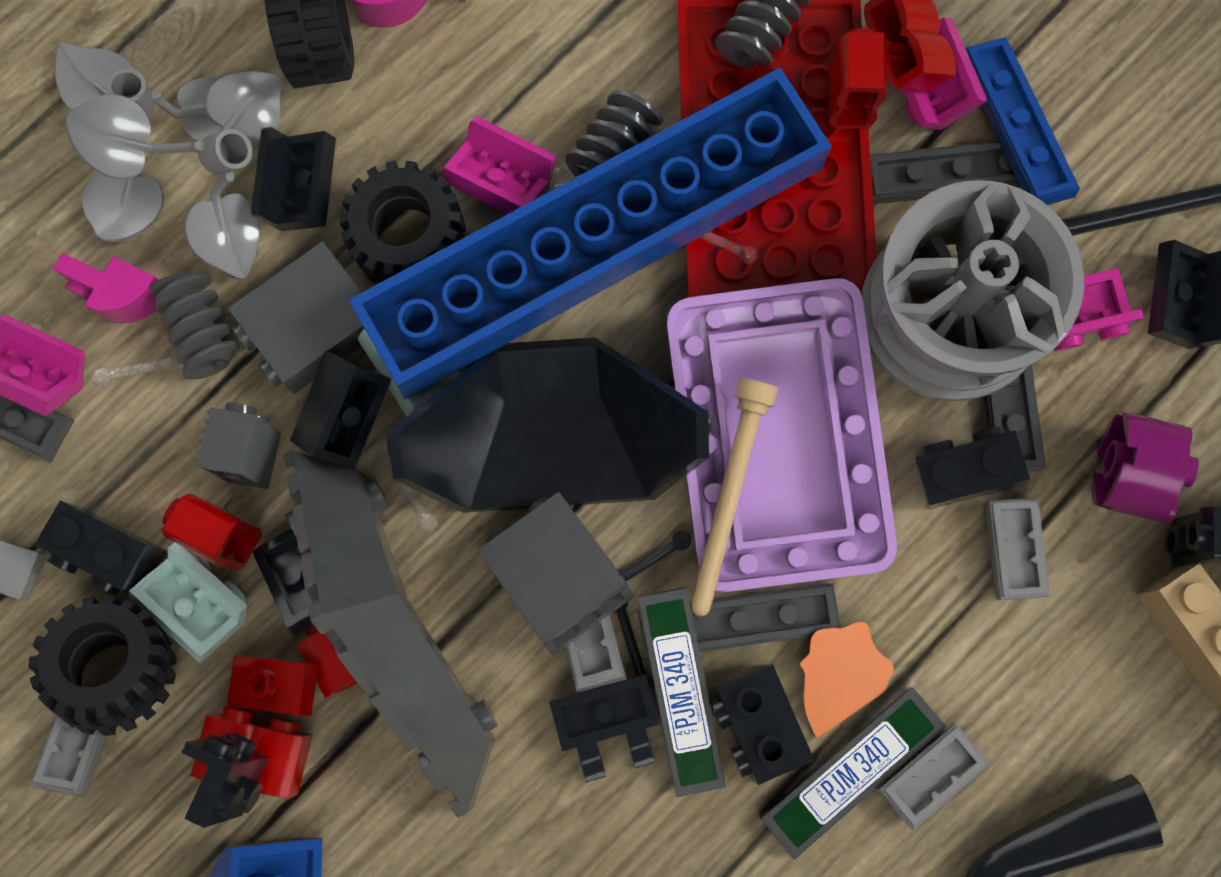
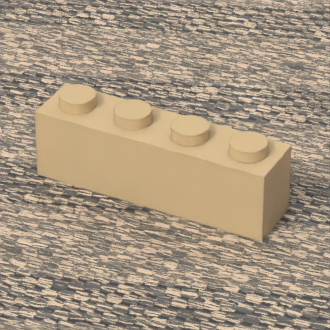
M1200 563L1174 568L1137 593L1136 596L1221 714V592Z

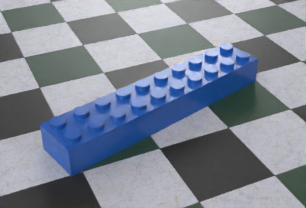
M778 68L349 299V302L406 400L822 170L832 146L782 69Z

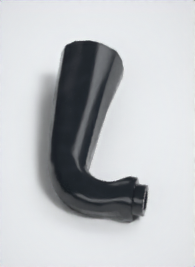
M1129 774L1067 803L1006 837L981 855L972 865L966 877H1043L1098 861L1162 847V834L1146 792L1137 778Z

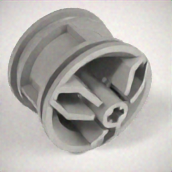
M983 180L964 181L941 187L919 199L906 211L893 229L885 249L878 255L865 278L861 296L864 304L870 351L888 375L907 389L920 395L945 401H967L990 395L1015 380L1029 365L1034 364L1050 353L1066 337L1079 314L1084 293L1083 263L1075 239L1068 227L1048 205L1032 194L1005 183ZM946 245H956L958 258L951 257ZM1006 286H1016L1011 292L1004 290ZM925 297L932 299L926 304H920ZM975 326H979L989 349H978Z

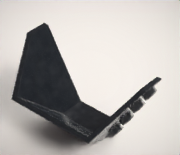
M590 337L507 343L479 359L388 431L386 438L394 480L462 513L527 509L539 499L550 498L557 492L562 495L569 506L655 500L709 458L711 422L708 411L598 338Z

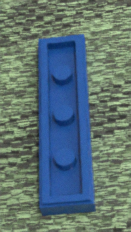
M1007 37L966 47L967 54L988 101L982 106L1021 189L1037 197L1046 205L1075 198L1080 187Z

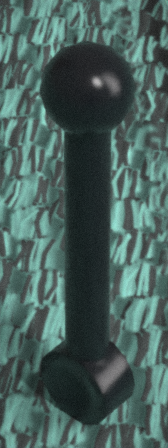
M677 531L670 543L622 572L621 576L625 581H628L675 550H687L691 544L690 534L686 531Z
M626 602L614 612H617L632 664L638 677L645 675L646 672L627 615L628 602ZM646 674L650 690H652L654 681L650 675Z

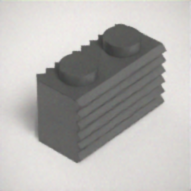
M227 402L225 410L218 408L207 410L209 418L204 421L207 428L201 431L205 437L199 441L202 448L197 450L200 457L194 461L196 465L226 482L268 489L281 433H278L279 431L269 426V418L257 415L256 409L247 405Z

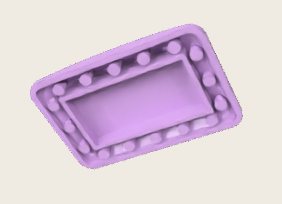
M834 278L688 297L679 300L672 306L667 316V332L674 387L676 391L708 411L711 422L709 458L686 475L699 571L741 410L737 409L739 399L735 398L739 378L767 383L779 389L774 407H768L766 416L761 415L715 590L730 592L864 575L886 570L893 563L897 555V539L864 304L860 290L854 283L846 279Z

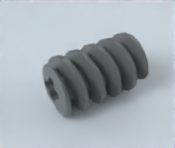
M744 0L735 9L734 17L730 18L724 26V32L720 33L715 40L717 50L729 63L739 68L752 69L754 64L760 67H768L773 61L769 51L778 52L781 49L782 41L779 37H788L792 31L790 23L797 22L802 16L800 8L807 7L811 0Z
M623 90L613 91L607 98V105H603L597 111V120H592L587 125V135H581L577 139V149H572L566 154L565 162L569 170L575 177H578L639 144L635 139L636 137L643 140L652 137L653 132L646 125V122L654 126H660L663 123V117L659 111L639 95Z
M203 273L173 274L156 281L149 287L151 294L155 297L154 305L156 310L163 314L161 316L162 325L170 331L168 333L170 344L177 348V361L184 364L183 375L187 379H202L219 373L229 365V356L236 353L240 348L236 341L222 342L233 330L229 324L215 325V323L225 317L226 313L221 307L208 308L218 300V294L214 290H204L211 284V278L208 274Z

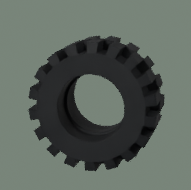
M264 0L269 31L278 63L285 78L294 89L351 80L354 70V50L344 0Z
M396 161L385 162L387 169L378 172L376 166L367 170L370 178L364 182L357 178L351 186L355 191L354 196L345 194L342 201L347 211L340 213L339 223L344 230L341 233L342 238L359 268L373 282L379 280L381 283L465 238L463 233L466 232L465 221L456 195L452 193L450 184L444 177L438 179L436 171L428 166H425L420 172L417 162L406 161L404 168H399ZM403 210H417L430 216V222L426 231L413 243L403 246H392L380 241L382 226L395 213Z
M105 595L102 603H99L94 596L82 599V607L76 609L72 604H69L61 609L64 616L58 621L51 617L44 625L49 630L46 636L36 637L32 646L39 654L29 657L28 668L36 674L30 678L32 688L40 694L38 696L39 700L72 728L76 727L81 732L93 735L98 730L103 736L115 735L117 726H121L128 732L137 728L135 720L140 716H143L148 721L156 714L151 708L156 701L162 704L166 702L170 694L164 687L165 684H174L176 673L170 666L177 663L176 656L170 648L171 642L151 615L145 609L141 610L135 602L125 599L121 603L116 596ZM114 645L128 646L126 663L116 677L100 686L82 687L83 670L88 661L97 652Z

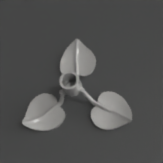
M64 42L59 43L55 60V78L59 94L69 110L77 108L97 96L116 94L127 97L139 104L148 119L154 112L156 105L176 119L184 118L185 132L194 141H202L205 137L218 133L221 126H218L208 118L204 109L205 95L209 87L219 78H198L181 86L177 92V101L181 108L178 109L163 99L160 91L150 92L144 76L137 70H134L130 62L120 54L105 49L79 47ZM98 173L86 183L82 194L84 214L93 227L98 239L105 242L127 240L146 231L158 219L164 202L162 188L158 181L150 177H138V175L125 179H115Z
M243 71L232 73L216 80L209 87L205 95L204 109L208 118L218 126H221L218 133L209 135L202 141L191 143H145L151 132L149 119L139 104L121 95L106 94L97 96L79 107L66 112L64 122L73 148L86 164L107 177L125 179L137 176L144 168V152L152 154L198 153L203 167L211 173L219 174L220 177L210 192L211 201L197 202L188 210L184 221L185 240L193 254L202 262L236 279L246 278L257 253L259 237L258 219L251 215L252 205L243 195L232 193L221 198V192L228 182L234 180L233 171L245 167L252 158V150L259 149L262 128L273 127L278 130L282 77L266 72Z

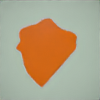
M854 622L841 629L835 627L816 631L811 637L810 653L801 661L800 666L805 673L804 710L816 738H819L884 693L888 686V680L893 675V665L889 659L885 658L876 649L867 623Z

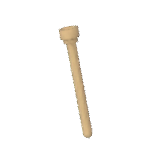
M739 378L735 398L739 399L737 409L741 410L691 601V610L696 616H705L710 611L761 415L766 416L768 407H774L779 388L767 383Z

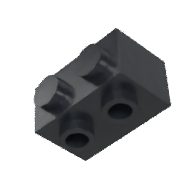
M326 351L289 441L313 457L355 470L392 379L366 365Z
M1001 426L993 427L972 434L974 442L954 447L952 440H945L923 447L925 455L916 457V465L929 510L1026 485L1030 480V476L1016 431L1003 434Z
M61 500L34 544L51 553L47 559V562L72 574H75L78 568L93 575L90 581L91 585L114 596H118L121 590L129 591L157 568L166 553V550L97 514Z
M773 664L763 666L713 688L717 698L710 701L720 728L723 730L730 727L738 746L731 748L730 752L742 778L750 775L753 782L760 785L815 761Z

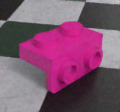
M945 17L939 20V34L948 41L953 50L956 61V75L931 92L903 90L907 98L906 110L912 121L919 127L937 130L946 128L988 102L953 19Z
M475 116L469 122L466 142L445 165L442 177L451 186L509 214L546 194L550 187L556 157L554 154Z
M1119 268L1084 276V293L1079 314L1066 337L1054 348V352L1083 345L1082 337L1099 333L1100 340L1104 341L1130 333L1129 325L1144 319L1142 309L1130 310Z
M3 314L0 316V395L46 417L82 390L85 353L81 349Z

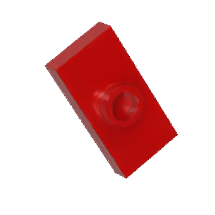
M234 655L227 706L298 716H312L319 664Z

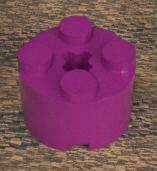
M1122 412V415L1116 414L1109 422L1097 452V456L1103 457L1104 460L1102 474L1093 472L1091 493L1094 505L1107 510L1170 524L1176 516L1178 498L1183 486L1191 487L1198 473L1199 460L1196 457L1190 456L1192 428L1133 413Z

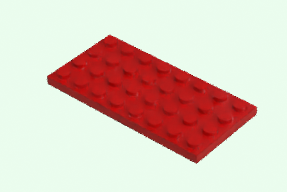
M677 0L681 121L772 71L781 68L832 146L822 170L685 245L687 298L834 278L846 279L854 283L861 293L865 278L877 258L869 128L832 129L829 125L828 66L836 58V43L848 31L862 28L860 0H811L807 7L800 8L802 13L800 19L797 22L790 23L792 31L788 37H779L782 41L781 49L778 52L769 51L772 55V63L768 67H760L754 64L752 69L747 70L729 63L719 53L715 44L719 34L724 32V26L728 20L734 17V11L738 6L736 1Z

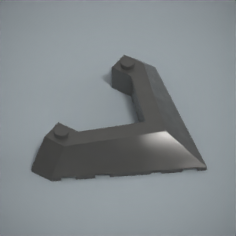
M292 450L284 454L283 457L287 468L292 466L296 469V472L287 476L289 493L297 505L292 508L298 548L302 557L301 567L304 585L312 600V606L308 607L310 620L320 634L325 633L336 650L337 657L358 685L369 696L372 704L407 751L416 747L421 749L422 752L418 754V760L422 771L437 791L446 788L451 790L455 799L449 802V806L457 818L473 808L495 741L491 729L497 727L493 713L484 699L477 702L474 695H467L406 596L382 524L388 521L382 508L389 505L378 481L374 479L369 482L365 476L356 470Z

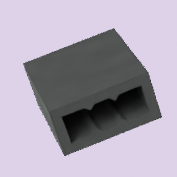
M322 241L229 307V311L238 322L231 328L248 350L256 346L265 360L259 363V366L275 387L283 383L293 393H297L315 379L326 351L346 357L361 346L357 337L364 327L351 306L349 299L362 292Z
M559 492L550 498L545 497L533 503L523 518L511 526H504L494 531L487 538L486 544L478 549V552L538 638L553 656L634 597L627 582Z

